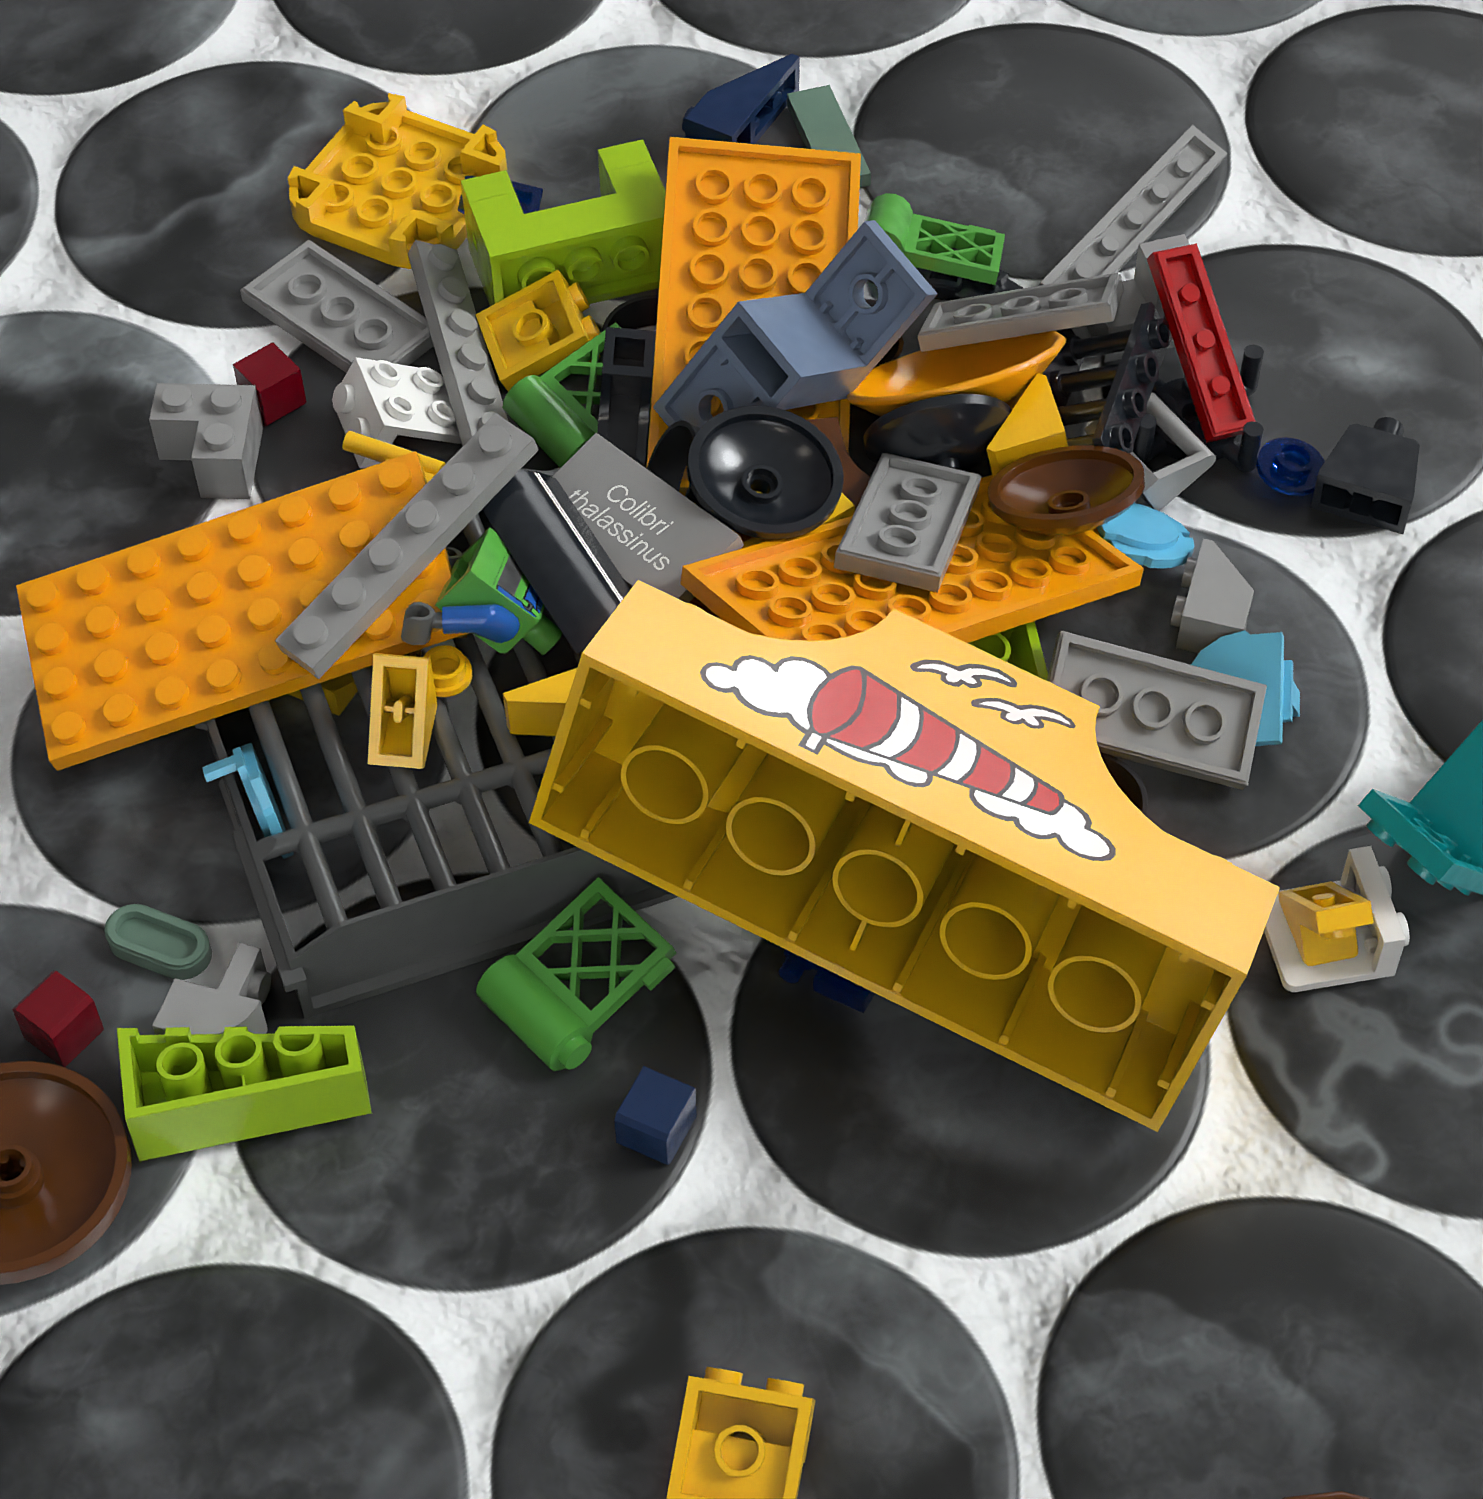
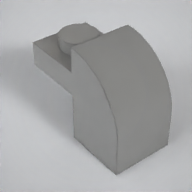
M239 943L218 989L175 978L152 1025L155 1035H164L166 1027H190L191 1034H224L225 1027H248V1031L251 1033L266 1034L268 1028L261 1005L268 996L271 975L266 971L261 948Z

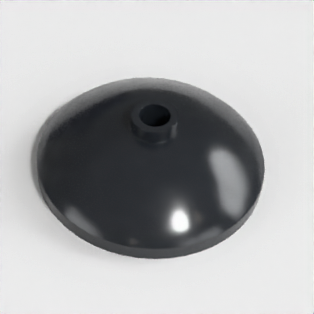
M952 394L919 400L894 409L873 422L864 434L865 453L876 464H878L882 453H888L966 471L988 458L986 448L1012 409L1007 403L998 398L979 394Z
M742 406L714 416L696 433L687 458L688 481L700 505L728 528L755 538L788 539L804 535L816 529L834 512L843 489L844 474L842 463L835 447L826 435L806 419L789 411L774 407Z

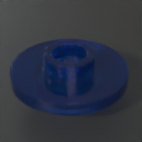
M1285 437L1273 439L1261 448L1256 467L1261 479L1272 489L1287 495L1302 496L1314 492L1319 470L1325 460L1319 451L1310 444L1299 439Z

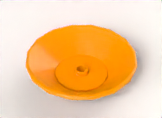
M1049 331L921 352V350L872 369L853 392H850L846 398L852 405L880 417L909 403L952 394H979L995 397L1007 403L1013 410L1037 373L1043 374L1066 343V338L1057 331Z

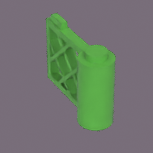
M885 193L877 196L870 203L864 221L875 220L914 267L996 285L1005 234L978 226H966L913 214L910 204L897 194Z
M616 322L610 326L615 328H621ZM606 330L540 377L530 375L519 380L504 398L502 406L504 412L526 434L534 438L535 443L559 468L597 433L598 421L592 416L593 404L600 405L601 392H595L597 375H602L603 363H598L599 353L604 350ZM570 374L590 375L588 391L566 390L559 382Z
M598 877L516 955H507L492 964L479 980L476 994L551 1070L559 1071L565 1068L571 1070L582 1064L592 1050L591 1040L593 1033L643 985L651 991L675 968L670 959L677 953L669 942ZM602 898L613 909L612 928L583 930L584 914ZM623 919L631 928H622ZM645 939L655 948L641 964L620 965L622 940ZM611 941L610 966L581 967L583 942ZM553 943H572L571 967L546 968L537 958ZM620 977H626V978L619 984ZM610 978L609 994L596 1007L590 1010L579 999L580 979ZM560 980H570V990Z

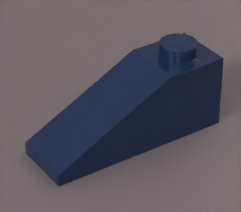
M795 54L787 55L708 91L696 106H691L685 113L682 122L685 138L756 144L787 107V93L799 91L800 56Z

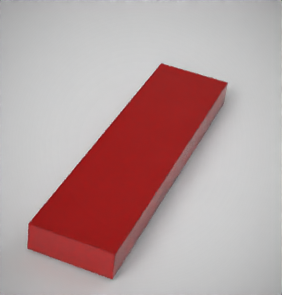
M1195 243L1153 252L1147 258V262L1206 442L1241 435L1243 427L1247 422L1256 421L1198 245Z

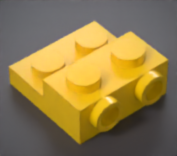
M559 269L475 314L499 380L508 392L519 380L530 375L538 376L548 371L601 333L592 316L584 317L583 311L590 308V304L577 282L569 285Z
M706 1367L704 1378L688 1376L666 1499H797L816 1400L802 1396L804 1384L767 1378L766 1389H759L741 1385L743 1373L725 1369Z

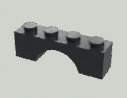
M606 327L597 434L645 467L656 331Z

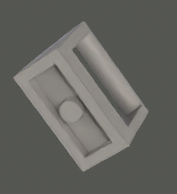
M1151 393L1146 414L1153 415L1156 418V424L1188 456L1152 473L1133 452L1130 453L1140 461L1144 468L1145 488L1140 496L1151 508L1160 511L1207 471L1216 461V456L1155 393ZM1099 420L1092 421L1084 428L1087 435L1095 433Z

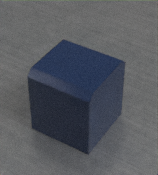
M643 1066L616 1113L614 1119L616 1143L669 1165L697 1117L695 1087Z

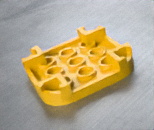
M388 93L389 102L371 103L360 108L358 103L353 101L343 109L345 124L305 170L294 166L288 176L292 216L299 228L319 239L386 264L406 269H412L408 252L415 240L431 244H442L457 250L467 238L461 180L507 170L505 150L497 140V132L482 124L478 131L473 134L408 111L405 96Z

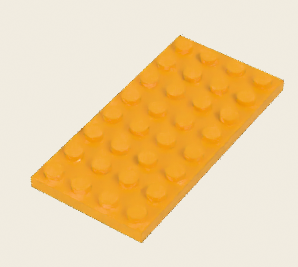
M679 137L669 138L646 469L657 442L669 428L654 410L653 406L737 302L805 293L858 230L861 153ZM715 395L711 400V414L713 417L724 412L722 402ZM847 398L786 410L806 420L838 417L843 441L848 452L850 402ZM687 466L685 468L679 489V492L684 496L686 495V492L689 487V481L687 477Z
M417 451L16 585L48 758L53 767L59 771L372 666L373 654L375 653L405 655L468 634H444L443 628H433L430 641L424 645H411L404 642L401 638L404 615L409 605L414 602H422L430 605L435 612H442L435 605L444 585L451 577L452 570L446 548H444L320 679L284 654L275 642L281 633L427 484L423 465Z
M990 475L981 478L979 492L938 593L834 568L836 551L853 516L820 525L816 529L798 537L772 539L682 566L680 584L723 621L752 634L772 638L809 641L848 637L877 625L894 608L969 643L1138 587L1141 583L1144 568L1092 530L1073 535H1048L1020 529L1007 523L997 516L990 507L988 486L993 478Z

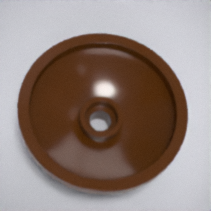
M1076 445L1036 452L1010 463L992 478L988 486L989 504L997 516L1020 529L1048 535L1078 534L1095 529L1127 511L1140 497L1145 488L1144 468L1140 461L1131 454L1104 446Z

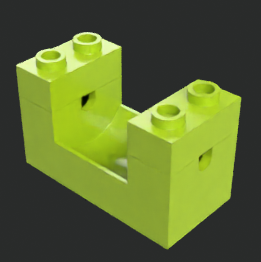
M643 139L598 149L601 197L527 214L523 213L507 170L461 180L468 249L490 306L558 269L569 285L575 282L580 285L589 304L659 288L666 190Z

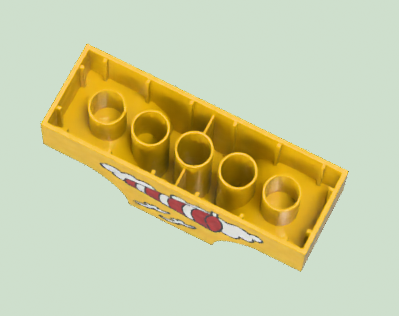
M637 580L581 654L529 820L530 824L1156 1132L1162 1126L1245 980L1280 887L1233 865L1224 858L1207 853L1164 832L1148 819L1119 788L1101 757L1095 732L1096 717L1100 706L894 608L877 625L848 637L815 641L789 640L748 633L706 613L693 604L683 602L640 580Z

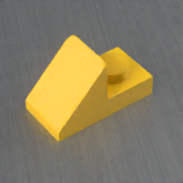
M1332 881L1278 892L1279 903L1302 961L1307 966L1350 959L1358 955L1355 927L1373 924L1371 901Z

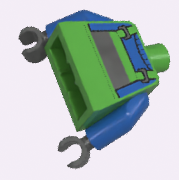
M489 527L463 554L453 547H445L452 570L451 577L444 585L435 605L442 612H435L426 603L414 602L405 611L401 634L402 640L408 644L424 645L430 641L433 628H443L444 634L473 633L497 652L504 654L523 639L538 653L544 655L557 643L562 632L557 625L543 614L545 608L543 602L499 535Z

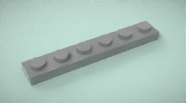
M1192 125L1054 267L1038 286L1118 273L1138 252L1139 244L1147 242L1214 172L1228 153Z
M415 240L408 252V257L462 446H464L495 413L507 421L508 418L502 408L503 401L483 334L475 315L476 311L458 251L442 244H431Z
M495 413L275 640L280 650L316 678L320 679L536 454L538 447L534 438Z

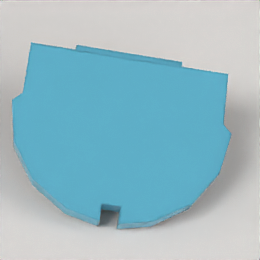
M1134 503L1123 514L1097 527L1100 536L1139 565H1144L1148 568H1173L1183 565L1187 562V558L1191 557L1195 547L1193 538L1189 537L1190 532L1181 523L1163 512L1138 503Z
M1244 630L1221 636L1201 650L1191 665L1267 685L1255 746L1282 745L1283 723L1292 722L1293 717L1300 716V691L1293 681V661L1284 660L1283 633L1250 635Z
M252 743L233 749L234 755L202 767L207 782L238 771L264 836L268 837L287 831ZM294 852L282 855L283 859L294 855Z

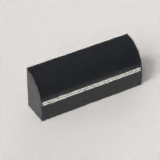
M518 471L482 511L575 653L581 656L588 644L630 591V588L558 480L537 471Z

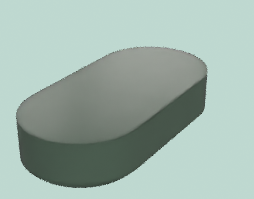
M142 904L123 906L114 911L106 921L104 933L108 946L116 957L171 979L176 978L180 980L198 976L210 964L212 949L208 936L196 924Z

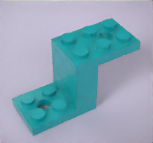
M1482 720L1410 802L1372 789L1357 805L1371 818L1366 826L1376 837L1390 847L1397 844L1412 856L1406 863L1417 875L1431 885L1437 881L1446 889L1452 890L1455 887L1467 896L1471 892L1483 895Z

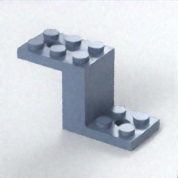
M875 220L864 221L805 293L738 301L655 403L653 408L668 427L677 421L683 420L701 428L708 420L713 418L711 414V400L714 395L722 402L724 411L742 406H768L788 410L846 399L847 395L859 386L938 293ZM868 280L873 281L878 289V300L873 307L868 305L864 299V285Z

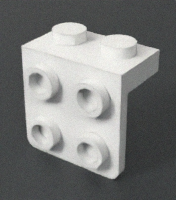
M355 357L344 379L334 390L332 398L333 408L337 412L345 434L350 430L389 444L393 443L397 435L457 444L462 443L444 379L441 374L431 368H418L394 364L385 360L375 361ZM354 454L359 468H367L381 463Z
M1371 846L1349 849L1341 880L1333 882L1371 901L1373 924L1355 927L1358 943V955L1356 957L1307 966L1302 961L1277 894L1264 933L1282 985L1286 990L1300 992L1395 976L1403 948L1409 944V927L1404 914L1401 912L1396 913L1391 900L1392 886L1389 873L1384 866H1378Z

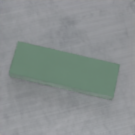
M830 85L787 93L788 110L806 149L861 153ZM861 153L860 187L871 185V172Z

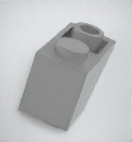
M1203 539L1198 559L1187 558L1181 587L1189 588L1187 597L1177 595L1170 623L1171 626L1180 627L1176 648L1200 653L1201 650L1221 636L1246 630L1254 594L1253 588L1216 543L1212 540Z

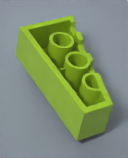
M279 1026L275 1034H254L248 1031V1027H225L224 1034H191L190 1027H166L164 1035H140L138 1028H117L125 1120L139 1161L372 1113L365 1069L355 1026Z

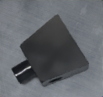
M1391 417L1379 418L1373 428L1357 423L1349 425L1319 470L1310 508L1404 534L1414 498L1420 445L1414 439L1403 437V425Z

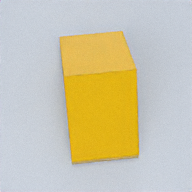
M1041 373L1035 375L986 448L993 477L1001 469L1022 457L1036 452L1068 446L1066 432L1046 375Z
M373 654L368 746L369 765L417 769L425 767L438 706L430 658Z

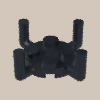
M1254 344L1245 347L1240 376L1247 397L1257 390L1264 355L1262 347ZM1185 376L1184 378L1175 379L1167 383L1158 377L1151 393H1155L1216 456V460L1225 457L1243 472H1251L1256 468L1264 431L1260 423L1254 421L1247 422L1243 427L1241 435L1206 442L1200 422H1188L1184 419L1187 416H1198ZM1145 414L1139 426L1132 452L1144 464L1161 453L1178 460L1186 458V454L1156 424V418L1151 414Z

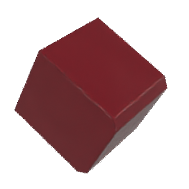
M274 342L233 364L237 385H255L264 426L271 424L307 403L301 369Z
M53 970L12 1009L24 1039L62 1067H66L104 1031L94 1000L89 994L56 970Z

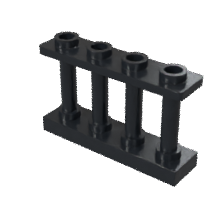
M1152 302L1141 304L1133 328L1130 330L1085 339L1076 336L1072 328L1055 330L1066 338V343L1043 372V375L1047 376L1063 426L1099 420L1094 434L1067 438L1068 446L1094 445L1115 448L1129 454L1132 452L1139 426L1146 414L1152 389L1159 377V369L1165 352L1171 342L1169 325L1164 318H1161ZM1124 351L1118 364L1079 371L1085 358ZM1112 385L1107 398L1067 405L1072 392Z

